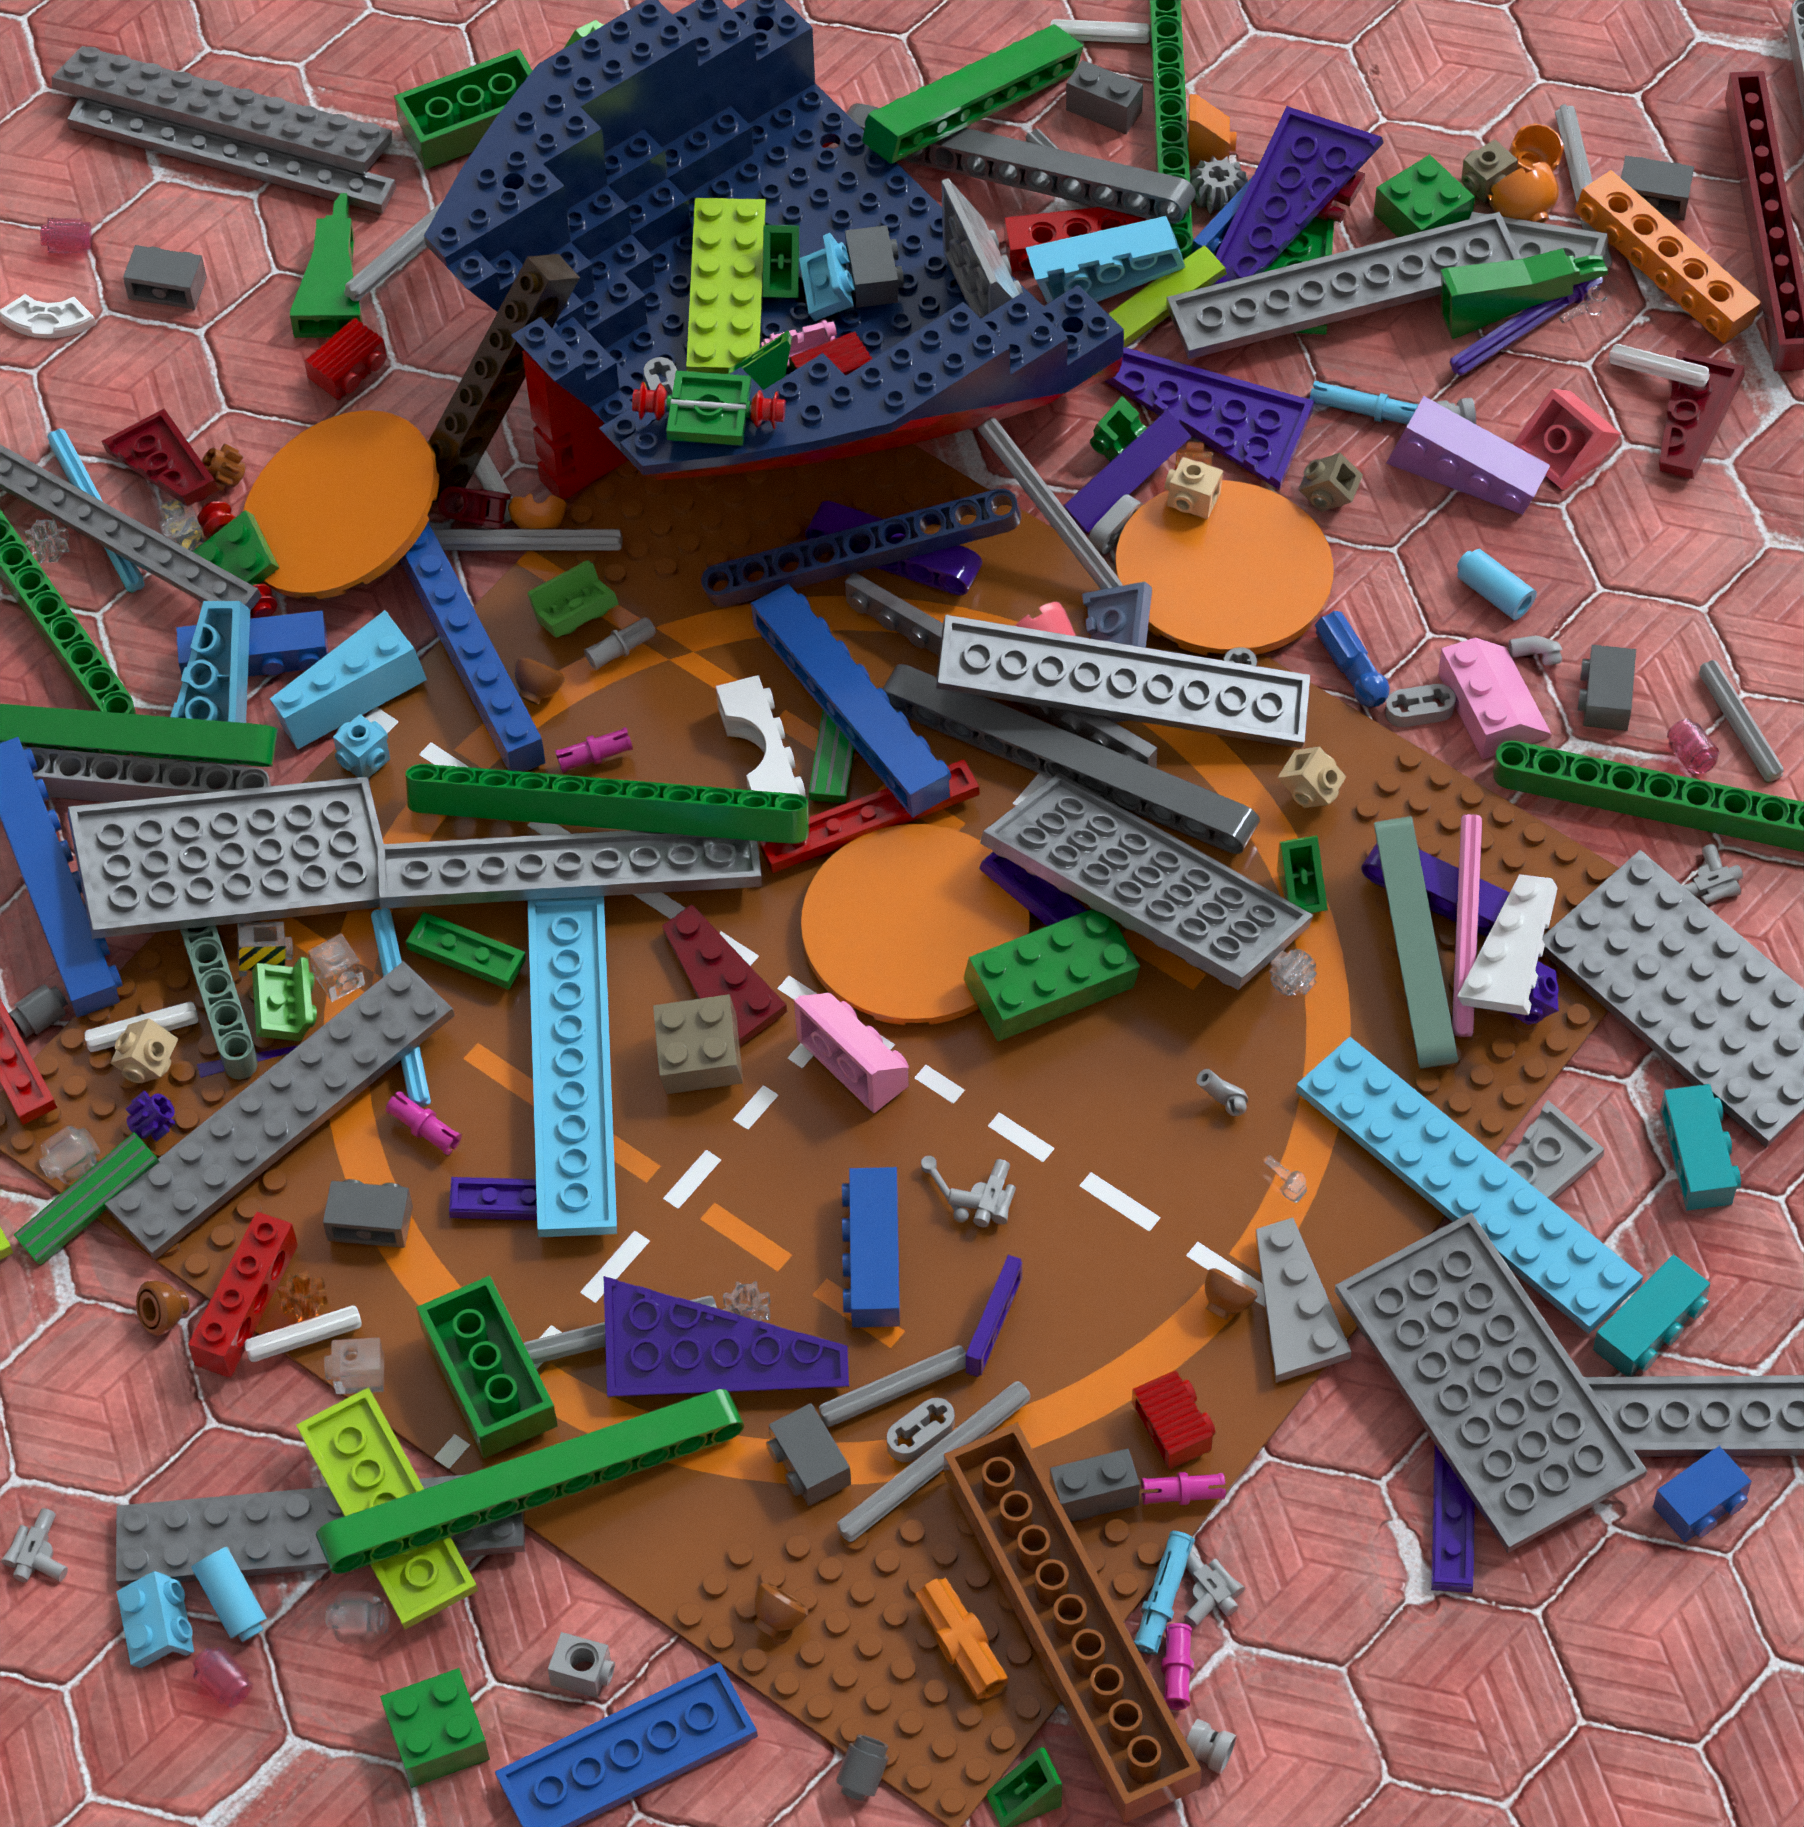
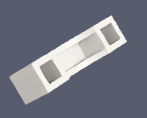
M759 675L716 686L717 706L727 736L747 739L760 747L765 754L759 766L746 775L747 789L793 793L806 797L801 777L794 778L792 769L795 768L792 750L790 746L784 748L781 740L785 738L780 717L773 718L771 712L772 709H775L770 688L763 689Z

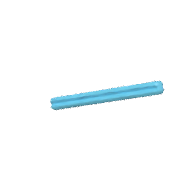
M61 428L51 431L47 436L49 444L70 484L102 501L66 431ZM105 548L126 590L131 593L141 590L145 583L137 565Z
M388 908L377 909L371 913L383 977L402 962L391 910ZM418 1045L401 1059L408 1098L420 1107H426L430 1104L431 1099Z

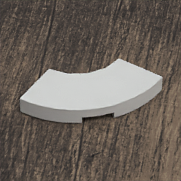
M24 294L0 310V321L4 325L18 333L36 338L67 337L81 333L96 325L94 316L75 297L62 302L45 303L36 301Z

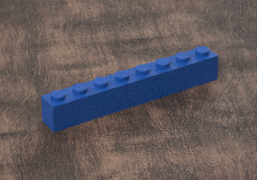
M428 522L417 541L399 561L508 771L525 772L545 764L542 738Z
M786 584L751 603L753 625L819 706L824 709L843 735L912 818L950 797L949 780L952 777L944 761H937L926 740L921 735L917 737L914 734L906 716L901 711L896 712L893 709L885 691L880 687L876 688L872 684L865 667L862 664L856 665L851 659L849 650L844 642L835 640L826 621L822 617L817 618L814 615L808 600L803 594H797L789 584Z
M19 737L0 743V820L71 1005L78 1018L119 1003L120 999L116 988L123 986L116 965L108 967L105 956L110 955L105 937L92 939L86 905L80 896L83 890L79 871L71 873L68 863L74 861L68 842L67 840L59 842L56 832L61 831L62 828L55 809L47 811L44 801L50 800L42 778L35 781L32 771L37 770L38 767L31 748L23 750Z

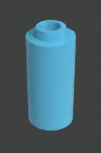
M1476 549L1473 552L1467 551L1457 563V569H1459L1457 577L1513 620L1520 619L1530 609L1536 599V590L1481 549Z
M228 1547L212 1553L191 1566L230 1639L239 1636L240 1640L244 1642L264 1630L260 1623L266 1620L267 1617Z

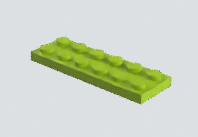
M695 198L686 371L728 374L729 368L760 349L765 199Z
M369 1387L296 1424L302 1439L344 1516L424 1490ZM451 1537L370 1564L404 1629L479 1591Z

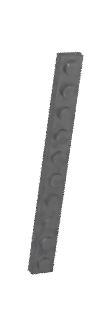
M79 97L67 118L69 128L327 199L336 201L340 193H347L349 205L382 214L396 190L395 179L369 172L365 174L357 173L84 97Z
M0 444V488L202 603L203 601H241L251 611L262 597L258 588Z
M853 572L845 581L846 601L852 609L861 614H868L878 620L887 630L899 632L907 637L916 647L926 648L939 657L943 623L859 574ZM1019 702L1026 706L1035 716L1050 720L1062 730L1154 768L1157 767V747L1104 716Z

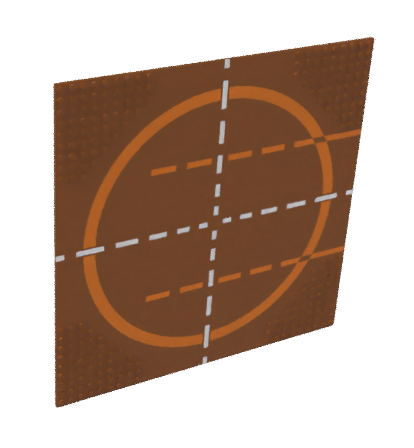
M914 444L795 467L668 480L646 477L630 460L624 462L597 479L565 512L564 518L557 528L619 529L623 536L622 548L620 550L527 551L473 606L518 694L520 693V688L515 678V667L517 660L520 658H528L549 666L562 673L565 678L562 687L552 696L541 699L539 705L521 698L542 738L546 762L525 772L748 790L746 775L759 766L765 754L760 747L747 739L727 736L717 706L716 686L759 675L763 689L770 688L775 705V709L771 710L773 718L780 717L785 733V738L781 739L784 748L790 746L795 760V768L792 769L794 778L800 776L803 781L806 798L808 799V817L886 789L887 786L855 749L847 802L837 803L809 800V787L823 709L754 627L751 603L757 599L729 607L715 606L710 602L702 587L701 577L703 572L712 565L807 540L805 531L820 503L823 501L835 502L882 519H887L991 490ZM1002 505L996 509L995 514L1005 515L1010 512L1012 507ZM1021 508V521L1015 529L961 544V546L976 552L982 559V565L969 591L965 595H954L876 567L856 572L943 623L945 615L1014 626L1028 614L1032 619L1041 615L1042 612L1039 610L1041 606L1052 602H1059L1065 609L1076 636L1091 639V635L1087 632L1086 619L1089 618L1088 608L1083 603L1082 594L1101 590L1055 529ZM966 515L962 517L959 523L969 525L973 523L976 516ZM931 524L925 529L924 533L928 535L934 534L941 526ZM834 553L822 554L818 562H829L834 557ZM1104 559L1115 573V565ZM589 560L594 565L598 579L615 592L619 605L609 609L602 617L594 618L581 624L572 633L556 638L537 622L527 594L539 585ZM790 562L786 564L783 571L792 572L796 570L799 563ZM756 571L752 573L747 581L756 582L760 580L764 572ZM851 574L793 589L797 594L801 593L806 597L811 611L817 618L822 617L826 621L835 640L844 642L849 650L851 659L856 665L862 664L865 667L870 681L876 688H883L895 666L899 664L911 666L937 677L938 655L926 648L916 647L904 635L895 630H887L878 620L866 613H858L851 608L846 601L845 581ZM728 581L717 582L712 590L721 591L725 589ZM644 617L650 619L656 630L653 637L630 649L628 656L624 657L621 655L597 670L592 668L584 653L586 648L609 637L613 630L619 632ZM1149 630L1147 632L1146 648L1224 661L1226 654L1208 652L1207 655L1190 652L1179 648L1178 643L1162 635L1157 637ZM441 640L420 661L427 680L374 708L365 717L371 723L373 721L379 723L388 734L387 743L390 760L368 778L384 844L628 831L413 812L407 807L405 772L413 765L434 764L508 770ZM1264 654L1255 655L1257 658L1256 666L1292 672ZM1311 682L1309 684L1305 743L1302 748L1131 720L1117 722V725L1157 747L1156 769L1246 805L1257 813L1260 822L1244 851L1240 854H1233L1136 813L1128 812L1284 898V894L1277 873L1279 842L1318 836L1328 910L1311 913L1313 918L1309 928L1239 990L1223 984L1213 975L1199 967L1190 965L1185 959L1167 949L1158 947L1153 941L1134 930L1123 927L1121 923L1114 920L1140 965L1134 988L1001 1041L996 1040L980 1009L963 1017L938 1024L929 1025V1022L898 1025L874 1020V1016L854 1008L857 1019L864 1026L873 1027L881 1036L883 1044L892 1052L894 1050L898 1051L909 1065V1086L876 1113H873L797 1040L794 1000L803 995L829 993L812 971L804 951L801 930L803 903L816 873L840 848L772 873L758 846L761 887L604 896L617 1234L538 1237L537 1220L449 1217L451 1177L536 1179L528 900L388 908L391 910L401 961H404L454 1011L455 1016L424 1040L419 1047L431 1099L430 1104L422 1108L424 1110L429 1108L434 1111L438 1120L462 1135L455 1150L451 1149L452 1153L449 1155L444 1154L441 1149L424 1137L417 1138L411 1134L410 1127L386 1112L385 1109L389 1100L393 1096L395 1097L397 1092L404 1093L408 1098L400 1060L156 1260L108 1210H105L95 1220L209 1301L216 1291L256 1211L292 1223L298 1247L254 1333L259 1336L349 1306H356L362 1322L360 1328L284 1352L283 1354L346 1399L369 1387L392 1431L454 1476L470 1474L702 1395L679 1394L608 1398L606 1346L534 1364L554 1404L558 1427L484 1459L421 1330L416 1307L489 1275L523 1343L605 1322L603 1276L686 1300L710 1295L713 1296L717 1309L846 1345L848 1347L849 1387L729 1392L745 1426L743 1431L733 1439L524 1511V1526L714 1662H720L728 1672L843 1754H846L849 1744L855 1742L858 1734L875 1738L887 1744L889 1747L886 1755L889 1759L881 1781L944 1826L963 1827L986 1799L988 1790L1001 1780L1062 1702L945 1478L944 1469L854 1541L848 1542L837 1529L838 1521L915 1461L900 1462L890 1456L887 1449V1433L889 1428L923 1402L931 1398H942L948 1401L954 1409V1430L1012 1383L1019 1381L1028 1389L1030 1400L987 1435L1018 1422L1048 1481L1050 1480L1051 1467L1129 1448L1140 1483L1139 1505L1071 1522L1123 1623H1125L1153 1587L1170 1531H1180L1193 1537L1222 1501L1220 1499L1192 1500L1188 1505H1179L1178 1501L1148 1503L1144 1505L1141 1493L1157 1492L1158 1489H1141V1479L1177 1477L1179 1472H1186L1188 1476L1223 1473L1225 1485H1210L1208 1488H1225L1227 1494L1328 1367L1326 1366L1275 1382L1273 1354L1270 1346L1269 1325L1265 1310V1296L1255 1237L1256 1229L1294 1218L1348 1342L1358 1329V1326L1335 1293V1285L1432 1234L1446 1218L1442 1212L1296 1092V1084L1347 1038L1351 1037L1496 1155L1609 1012L1543 954L1542 957H1538L1537 961L1556 971L1559 989V1011L1543 1018L1538 1023L1528 1025L1504 1011L1474 1007L1472 1036H1454L1458 1063L1419 1069L1386 889L1366 878L1361 870L1362 864L1377 842L1374 822L1412 816L1418 849L1459 868L1461 818L1463 815L1468 814L1481 816L1480 879L1508 892H1511L1519 874L1552 878L1556 884L1557 893L1548 928L1544 929L1543 936L1615 873L1619 867ZM985 697L1060 728L1057 724L1046 718L1042 719L1035 716L1026 706L1019 702ZM907 718L911 730L917 737L921 735L926 740L931 754L937 761L942 760L946 765L963 759L966 761L979 785L980 795L905 824L943 826L966 833L981 841L985 829L1052 779ZM626 727L633 750L604 758L602 763L598 765L592 762L562 773L555 750L584 742L586 737L590 735L596 738ZM1320 746L1327 755L1335 760L1336 766L1344 773L1346 778L1339 788L1337 798L1332 803L1326 806L1304 808L1293 799L1290 791L1277 777L1294 750ZM334 749L302 783L358 777L338 763L335 758L336 749ZM1072 896V897H1073L1075 900H1077L1081 905H1083L1087 910H1091V909H1092V908H1090V906H1089L1088 904H1086V903L1082 902L1081 900H1079V899L1075 898L1074 896ZM692 904L785 1002L788 1012L740 1047L742 1084L666 1094L659 1075L653 1005L694 1000L697 997L685 971L682 970L663 933L662 925ZM380 908L216 925L256 1053L300 1045L383 978L371 919V913L374 910H380ZM1430 910L1452 1024L1457 923ZM1029 911V933L1047 927ZM423 912L524 951L526 961L510 989L508 990L408 950L406 940ZM180 929L156 932L118 971L123 986L116 988L120 999L119 1003L78 1018L75 1015L33 1058L58 1108L22 1125L4 1089L0 1092V1152L59 1194H62L132 1134L127 1125V1117L130 1114L126 1111V1108L143 1091H146L149 1097L156 1093L164 1095L172 1103L175 1111L174 1116L171 1118L175 1121V1125L169 1129L165 1136L158 1141H155L151 1135L146 1139H141L159 1159L288 1055L284 1054L259 1061L256 1071L246 1079H233L225 1071L200 1077L197 1064L221 1059ZM198 929L194 932H200L204 929ZM1477 933L1476 958L1487 937ZM286 946L285 966L294 967L300 957L308 958L309 972L314 974L311 1000L312 1005L316 1006L317 1017L315 1025L308 1029L301 1041L258 1037L256 1035L252 971H239V947ZM207 960L203 963H210L214 960ZM223 990L216 991L213 994H220ZM186 1002H193L198 1015L197 1023L168 1031L177 1037L178 1041L169 1058L171 1059V1065L168 1071L160 1078L140 1084L132 1082L122 1075L121 1070L110 1063L116 1052L115 1046L95 1052H90L84 1037L86 1030ZM232 1021L226 1022V1023H224L223 1025H224V1026L230 1025V1024H232V1023H234V1022H232ZM237 1053L232 1057H240L244 1053ZM1204 1069H1210L1222 1080L1243 1089L1248 1096L1245 1113L1240 1116L1228 1114L1225 1110V1105L1218 1103L1197 1084L1196 1078L1198 1074ZM925 1156L934 1157L937 1162L936 1169L948 1188L971 1192L976 1183L982 1182L987 1184L997 1159L1007 1161L1010 1164V1168L1002 1190L1005 1191L1008 1184L1016 1187L1009 1206L1007 1223L1004 1225L998 1224L990 1219L987 1227H979L973 1222L977 1209L964 1207L968 1210V1219L962 1223L957 1222L953 1216L954 1210L948 1204L947 1199L931 1174L922 1170L921 1160ZM897 1167L900 1326L852 1328L851 1313L843 1312V1289H851V1277H843V1253H850V1242H843L842 1218H850V1207H842V1183H849V1168ZM347 1179H354L364 1184L382 1185L384 1183H395L409 1188L413 1208L405 1248L327 1241L323 1219L331 1181L343 1182ZM1011 1255L1020 1258L1022 1262V1281L982 1376L976 1377L967 1374L966 1368L831 1427L826 1426L850 1466L851 1485L810 1506L807 1505L801 1494L795 1496L785 1477L788 1471L782 1462L778 1464L774 1462L767 1449L766 1442L770 1440L768 1425L812 1403L820 1416L819 1406L957 1345L962 1346L967 1353L1007 1256ZM1216 1268L1257 1291V1299L1242 1312L1230 1313L1227 1320L1206 1309L1209 1301L1205 1294V1279L1208 1270ZM1176 1370L1182 1381L1188 1379L1192 1384L1197 1396V1401L1194 1403L1197 1405L1200 1413H1208L1214 1424L1216 1434L1213 1435L1212 1450L1209 1453H1204L1202 1456H1197L1194 1460H1189L1187 1463H1182L1180 1466L1168 1469L1132 1405V1389ZM934 1413L929 1414V1424L935 1420L940 1424L944 1423V1414L936 1416ZM899 1436L898 1446L906 1444L908 1447H911L913 1436L909 1439ZM936 1578H946L968 1613L972 1612L978 1618L987 1635L989 1648L1008 1677V1684L999 1693L988 1699L982 1698L977 1700L956 1664L952 1665L947 1661L936 1641L935 1630L916 1601L915 1594L926 1583ZM769 1582L787 1592L807 1607L809 1615L802 1623L790 1630L778 1631L775 1637L768 1635L754 1625L758 1618L754 1607V1598L759 1584Z

